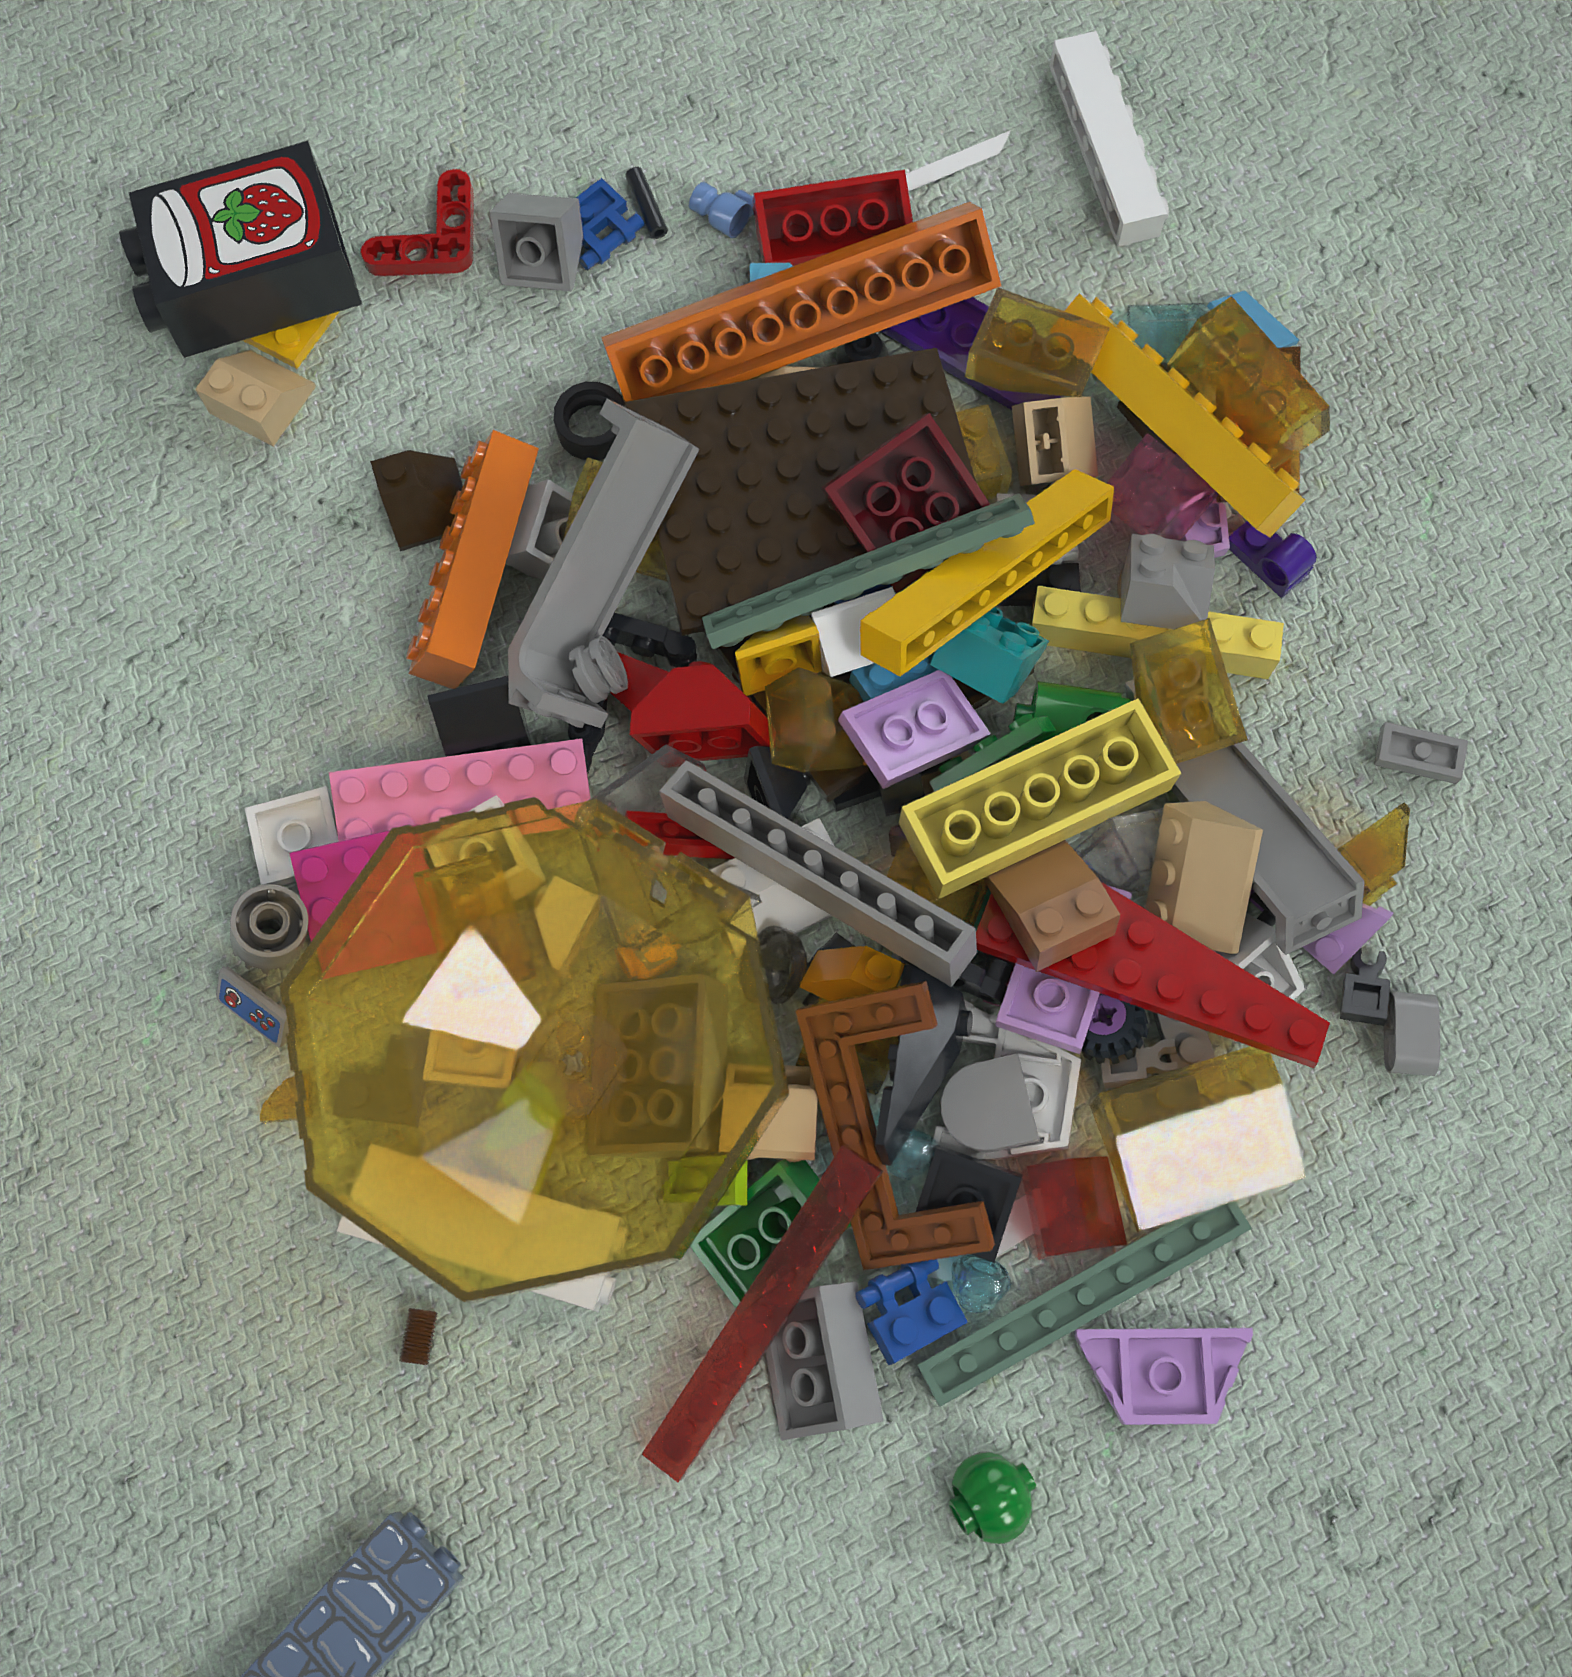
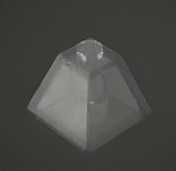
M1164 808L1108 818L1074 850L1102 883L1131 893L1137 891L1139 896L1148 895Z

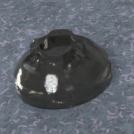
M769 926L762 930L752 943L747 959L746 977L749 991L753 998L760 1003L769 1005L783 1004L791 999L800 989V984L809 968L804 945L794 931L780 926Z

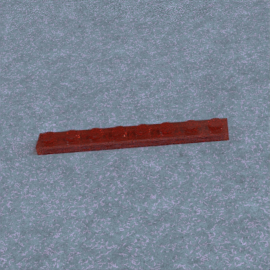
M847 1145L841 1146L641 1455L677 1483L684 1479L883 1173L880 1168Z

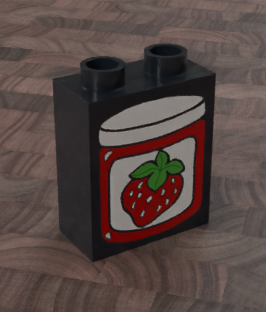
M309 141L128 192L136 226L120 230V240L135 275L139 277L148 274L149 277L148 282L132 286L134 299L148 331L152 333L168 328L183 358L363 305L331 199Z

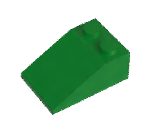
M784 1159L747 1189V1205L727 1206L691 1237L687 1243L739 1314H742L852 1225L849 1216L806 1160L789 1162Z

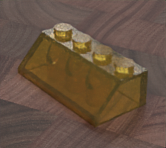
M1232 296L1197 319L1167 363L1169 370L1172 367L1175 368L1190 382L1186 388L1187 391L1194 397L1198 392H1201L1217 407L1212 413L1220 421L1228 417L1244 431V434L1239 438L1248 447L1255 442L1272 457L1267 463L1272 469H1275L1330 431V406Z

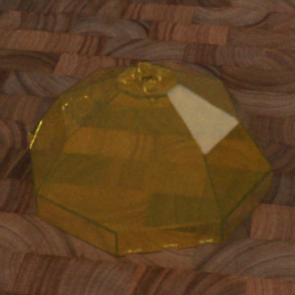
M531 797L504 803V807L481 812L472 810L441 817L439 821L414 827L409 824L392 828L280 985L282 1005L286 1007L289 1034H286L290 1070L295 1075L298 1101H295L299 1139L303 1140L307 1170H304L306 1190L462 1302H481L681 1260L790 1094L750 896L681 852L677 857L673 855L664 856L663 851L666 843L598 799L548 810L541 800ZM656 879L667 893L665 903L652 896ZM578 1052H581L583 1055L581 1063L584 1065L583 1069L580 1072L574 1071L571 1075H567L565 1073L567 1064L563 1062L564 1057L567 1054L574 1057Z

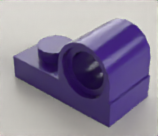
M1246 521L1229 536V550L1281 599L1310 574L1317 559L1312 545L1304 537L1296 533H1291L1285 539H1282L1275 532L1270 538L1256 530Z

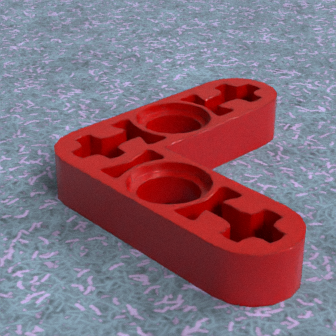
M450 169L442 173L438 178L436 234L371 237L365 241L361 248V256L366 269L375 276L449 274L467 270L473 262L474 192L468 174L460 169ZM456 185H459V201H453L451 194ZM452 215L465 217V221L459 226L451 227L445 224L446 220ZM420 248L427 251V255L419 261H412L407 258L408 254L414 249ZM434 249L439 250L437 251L439 258L435 257ZM454 249H460L456 257H450ZM396 251H399L401 260H396L398 258ZM385 252V254H382L381 260H375L378 257V253Z

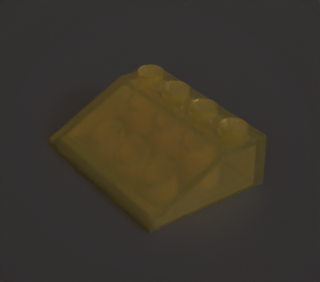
M1251 1046L1099 1093L1090 1104L1137 1233L1306 1178L1283 1082L1271 1054Z

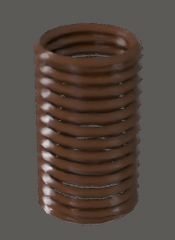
M410 1308L408 1309L409 1313H407L409 1315L407 1317L409 1320L406 1321L408 1324L405 1325L407 1328H405L406 1332H404V1335L406 1336L403 1337L405 1340L402 1341L404 1344L401 1345L403 1347L401 1351L403 1352H400L399 1361L428 1365L429 1356H431L429 1353L433 1344L431 1341L434 1340L432 1338L435 1332L433 1329L436 1328L434 1325L437 1324L435 1321L437 1320L438 1313Z

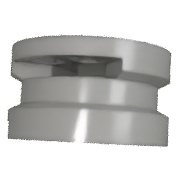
M604 636L591 640L588 647L581 645L570 651L569 660L571 662L576 661L577 667L572 669L574 677L583 693L593 703L606 699L609 692L617 694L628 688V678L622 660L614 646Z

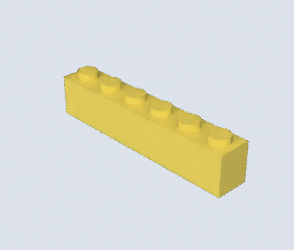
M1037 586L1029 625L1035 627L1040 632L1039 636L1049 640L1048 646L1165 664L1199 649L1207 657L1208 670L1263 679H1269L1280 662L1284 623L1215 612H1208L1204 634L1121 622V598Z

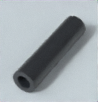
M633 167L626 172V180L652 239L662 238L668 232L667 226L642 168Z

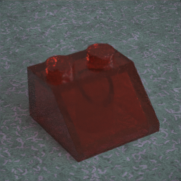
M1108 1156L1070 1158L1030 1165L1021 1172L1023 1174L1022 1180L1039 1261L1128 1245Z

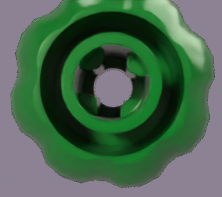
M978 1452L963 1460L957 1468L952 1480V1491L955 1497L948 1500V1505L965 1535L968 1536L975 1532L983 1542L1004 1544L1016 1539L1029 1524L1032 1515L1031 1491L1036 1489V1483L1030 1471L1023 1463L1015 1466L1000 1454Z

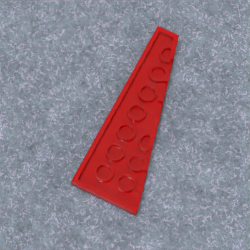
M1104 883L1102 885L1120 913L1115 935L1039 970L1041 973L1097 991L1109 997L1311 1068H1315L1318 1064L1330 1022ZM991 893L976 931L977 950L1035 970Z

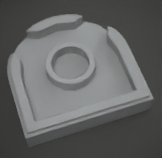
M1018 1053L965 1066L947 1082L941 1098V1114L949 1133L962 1145L978 1152L987 1153L1040 1142Z

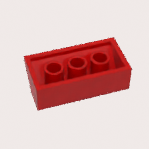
M905 169L753 194L752 207L763 263H790L796 266L913 222Z

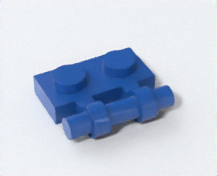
M600 178L576 197L579 199L583 229L582 246L588 250L579 257L580 264L587 271L597 263L602 265L611 257L610 253L622 243L625 245L636 238L635 233L645 226L643 219L637 213L627 220L621 216L628 210L627 202L603 178ZM609 226L613 231L600 240L596 235Z
M937 1259L901 1264V1269L888 1276L880 1274L870 1279L867 1287L856 1292V1300L861 1308L866 1309L876 1304L881 1314V1317L867 1325L888 1366L968 1323L947 1281L932 1289L927 1280V1275L939 1269ZM908 1286L914 1299L898 1306L894 1298L895 1293Z

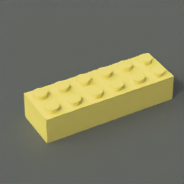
M1137 698L903 806L899 825L937 898L940 899L1170 791L1181 775V772L1140 700Z

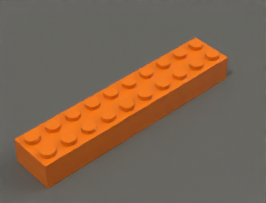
M967 202L601 337L624 401L627 402L746 381L1001 286L982 208Z

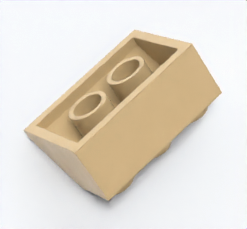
M1207 801L1164 804L1145 909L1211 950L1229 954L1238 953L1263 829Z

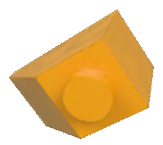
M868 946L818 950L800 984V988L827 1001L894 988L899 983L905 963Z

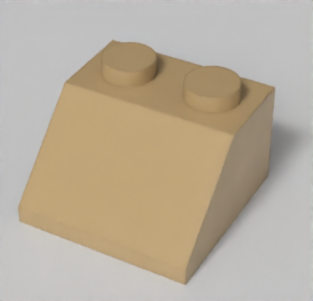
M249 350L217 359L195 390L210 414L274 447L316 388L314 382Z

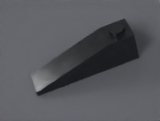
M907 964L904 965L900 986L927 981L938 1025L933 1029L899 1035V1045L890 1044L889 1077L890 1081L893 1082V1086L886 1085L883 1089L875 1141L882 1165L888 1166L893 1164L960 1054L963 1037L970 1036L973 1023L972 1011L966 1010L962 992L950 987L927 972L918 969V967Z

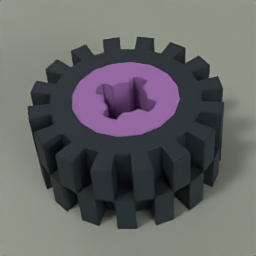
M1100 993L1081 1050L1083 1056L1090 1061L1094 1056L1098 1064L1105 1063V1058H1111L1112 1064L1120 1063L1118 1056L1123 1054L1127 1060L1134 1056L1132 1049L1134 1047L1140 1049L1144 1044L1142 1037L1147 1038L1148 1035L1146 1025L1148 1020L1145 1009Z

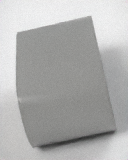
M1390 991L1387 1021L1383 1026L1384 1064L1388 1073L1435 1076L1440 1063V1017L1437 997L1430 994Z

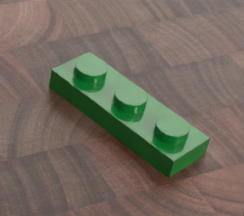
M1031 713L1024 715L1009 724L1008 727L1011 732L1000 739L993 735L977 743L973 747L976 753L964 761L959 756L940 766L938 769L941 774L929 782L933 790L938 791L1022 752L1055 732V727L1048 716L1033 718Z

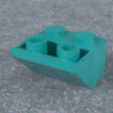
M994 607L937 649L930 665L1004 704L1018 692L1046 649L1049 640L1039 636L1040 632L1035 627L1023 622L1015 623L1003 617V612L999 608Z

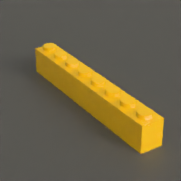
M1079 293L1050 327L1048 332L1256 530L1271 538L1305 501L1295 490L1300 483L1282 467L1276 473L1267 465L1272 457L1255 442L1248 447L1239 438L1244 434V431L1228 417L1220 421L1212 413L1217 407L1201 392H1198L1194 397L1187 391L1186 388L1190 382L1175 368L1172 367L1167 372L1161 367L1160 364L1164 358L1147 343L1141 348L1134 341L1139 335L1124 321L1120 320L1116 325L1109 318L1113 311L1098 297H1095L1090 302Z
M1076 469L1055 481L1050 487L1027 502L1035 524L1025 527L1016 536L1009 538L1000 537L984 543L975 552L959 553L949 557L860 620V655L901 677L1111 520L1114 486Z

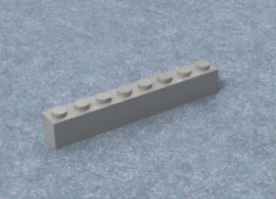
M687 760L683 762L659 791L668 818L950 987L954 985L976 955V928Z

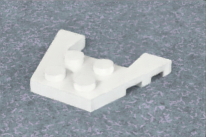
M965 1001L966 1010L972 1011L973 1023L970 1036L963 1037L962 1042L996 1047L994 1058L1018 1053L1040 1142L984 1153L967 1148L959 1143L949 1133L947 1128L936 1126L929 1165H931L937 1145L983 1161L1069 1149L1081 1059L1056 1046L996 1027L997 1016L990 1015Z

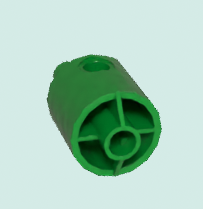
M1036 681L1031 705L1016 703L1013 722L1030 713L1033 718L1048 716L1056 731L1027 748L1029 749L1127 704L1131 700L1129 698H1122V693Z

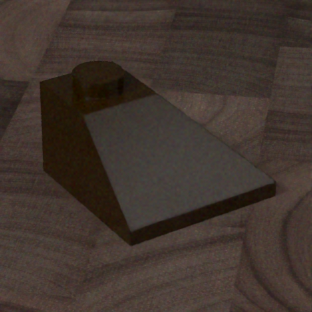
M407 450L370 461L380 497L400 551L442 539L446 527H451L455 517L454 514L450 513L457 491H462L463 488L455 458Z

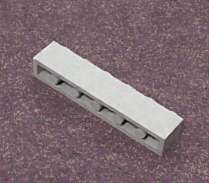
M1097 31L1054 40L1049 67L1117 247L1160 237L1164 222L1169 217L1168 203L1164 196H1160L1157 189L1155 169L1152 165H1148L1145 158L1143 138L1141 135L1136 134L1133 127L1132 110L1128 104L1125 105L1121 96V82L1118 75H1113L1107 46H1102Z

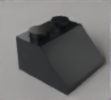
M508 676L427 695L446 757L532 745L524 709L509 704Z

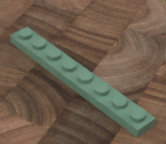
M1020 493L704 616L702 620L712 649L720 646L730 647L736 645L748 635L761 630H775L784 621L799 615L809 616L813 612L822 610L825 605L838 600L854 599L860 596L864 590L876 585L893 584L899 581L903 575L917 569L934 568L941 564L944 559L953 555L975 552L984 543L994 539L1016 536L1025 527L1035 524L1031 509Z
M1229 1189L916 1366L938 1407H941L1246 1233L1252 1227Z

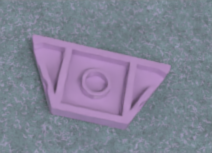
M1253 1328L1074 1330V1337L1120 1423L1123 1425L1217 1424L1225 1406V1397L1228 1389L1233 1386L1239 1371L1237 1367L1247 1343H1250L1253 1336Z

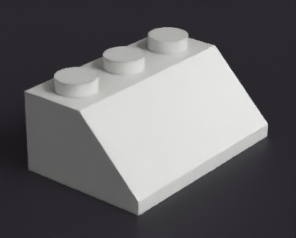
M820 818L801 826L834 846ZM737 858L705 872L707 887L743 959L832 917V915Z

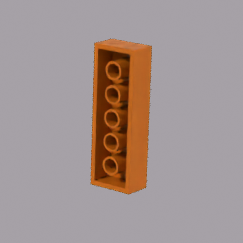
M492 430L485 442L480 440L477 442L472 456L468 455L461 472V478L465 479L462 491H457L450 509V513L454 514L455 517L451 527H446L439 549L444 550L440 563H435L429 578L428 585L434 588L429 599H424L419 611L417 621L423 623L418 636H413L407 651L406 658L412 660L408 674L455 689L475 669L539 448Z

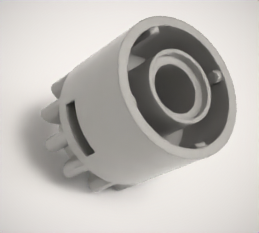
M266 884L249 889L236 901L230 917V941L234 956H238L244 961L247 969L252 967L259 968L263 974H267L270 969L279 968L283 971L286 969L287 964L300 957L308 929V913L300 897L286 887ZM263 928H272L276 930L277 933L268 935L262 933L259 930Z

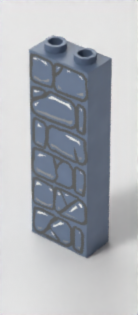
M401 1511L391 1513L241 1677H376L464 1579V1576L457 1570L461 1566L459 1560L446 1547L442 1545L438 1549L434 1547L425 1537L428 1529L414 1514L408 1512L404 1516Z

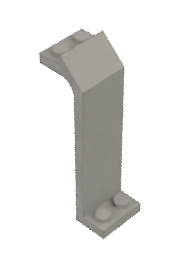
M609 399L606 400L599 414L613 423L610 431L617 436L508 648L509 704L534 711L544 717H553L580 728L585 723L602 728L609 714L600 705L590 701L579 687L572 672V669L577 667L576 661L571 662L569 660V653L572 649L581 645L588 647L591 640L603 635L699 451V448L669 428Z
M1199 649L1125 683L1126 698H1129L1131 701L1137 698L1140 700L1181 772V775L1171 789L1181 802L1207 801L1263 829L1251 888L1276 917L1275 943L1284 955L1362 918L1363 878L1220 718L1209 695L1208 659Z

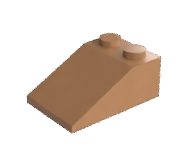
M1066 840L983 878L1036 972L1115 935L1120 918L1119 911L1099 878Z

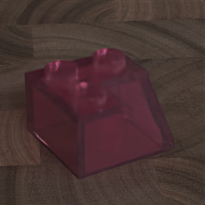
M1148 433L1107 482V484L1114 486L1113 514L1139 535L1156 534L1166 539L1179 541L1219 495L1190 466Z

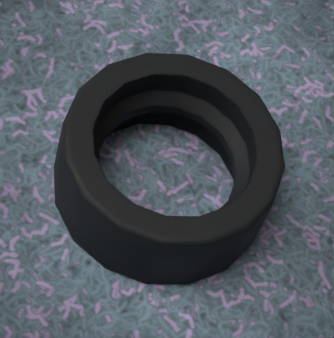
M585 381L571 386L560 395L554 406L553 421L561 446L570 455L584 461H599L606 458L617 436L610 431L611 428L606 433L596 437H581L571 431L569 420L579 409L589 405L603 406L607 399L625 407L622 395L612 386L601 382Z

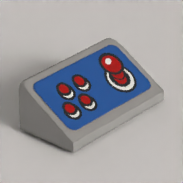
M223 966L220 969L216 992L218 1002L275 1046L282 1047L301 1025L299 1020L230 967Z

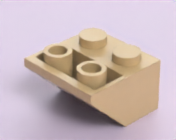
M1091 396L1023 402L1012 406L1020 486L1055 482L1074 469L1092 477L1098 476Z
M732 1063L728 1087L724 1156H738L748 1160L778 1158L786 1159L789 1162L815 1160L819 1099L810 1066Z

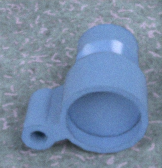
M701 182L696 186L689 200V208L701 216L708 215L710 225L730 238L737 237L746 227L749 218L754 215L752 207L753 196L743 190H739L735 194L724 192L719 195L715 187L706 182Z

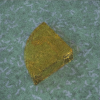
M300 1074L289 1077L281 1082L282 1084L272 1092L268 1100H265L260 1113V1122L264 1124L307 1120V1077Z

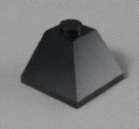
M764 746L749 748L744 781L750 797L793 822L804 802L807 786L811 785V779L799 764L792 749Z

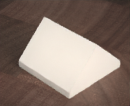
M892 587L811 613L812 621L819 631L822 671L833 677L874 663L860 655V620L895 596Z

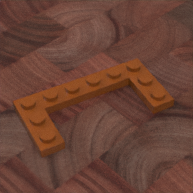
M927 981L808 1005L795 1011L863 1270L991 1251L995 1243L984 1201L899 1215L886 1165H882L875 1145L877 1129L855 1044L935 1028L938 1023Z

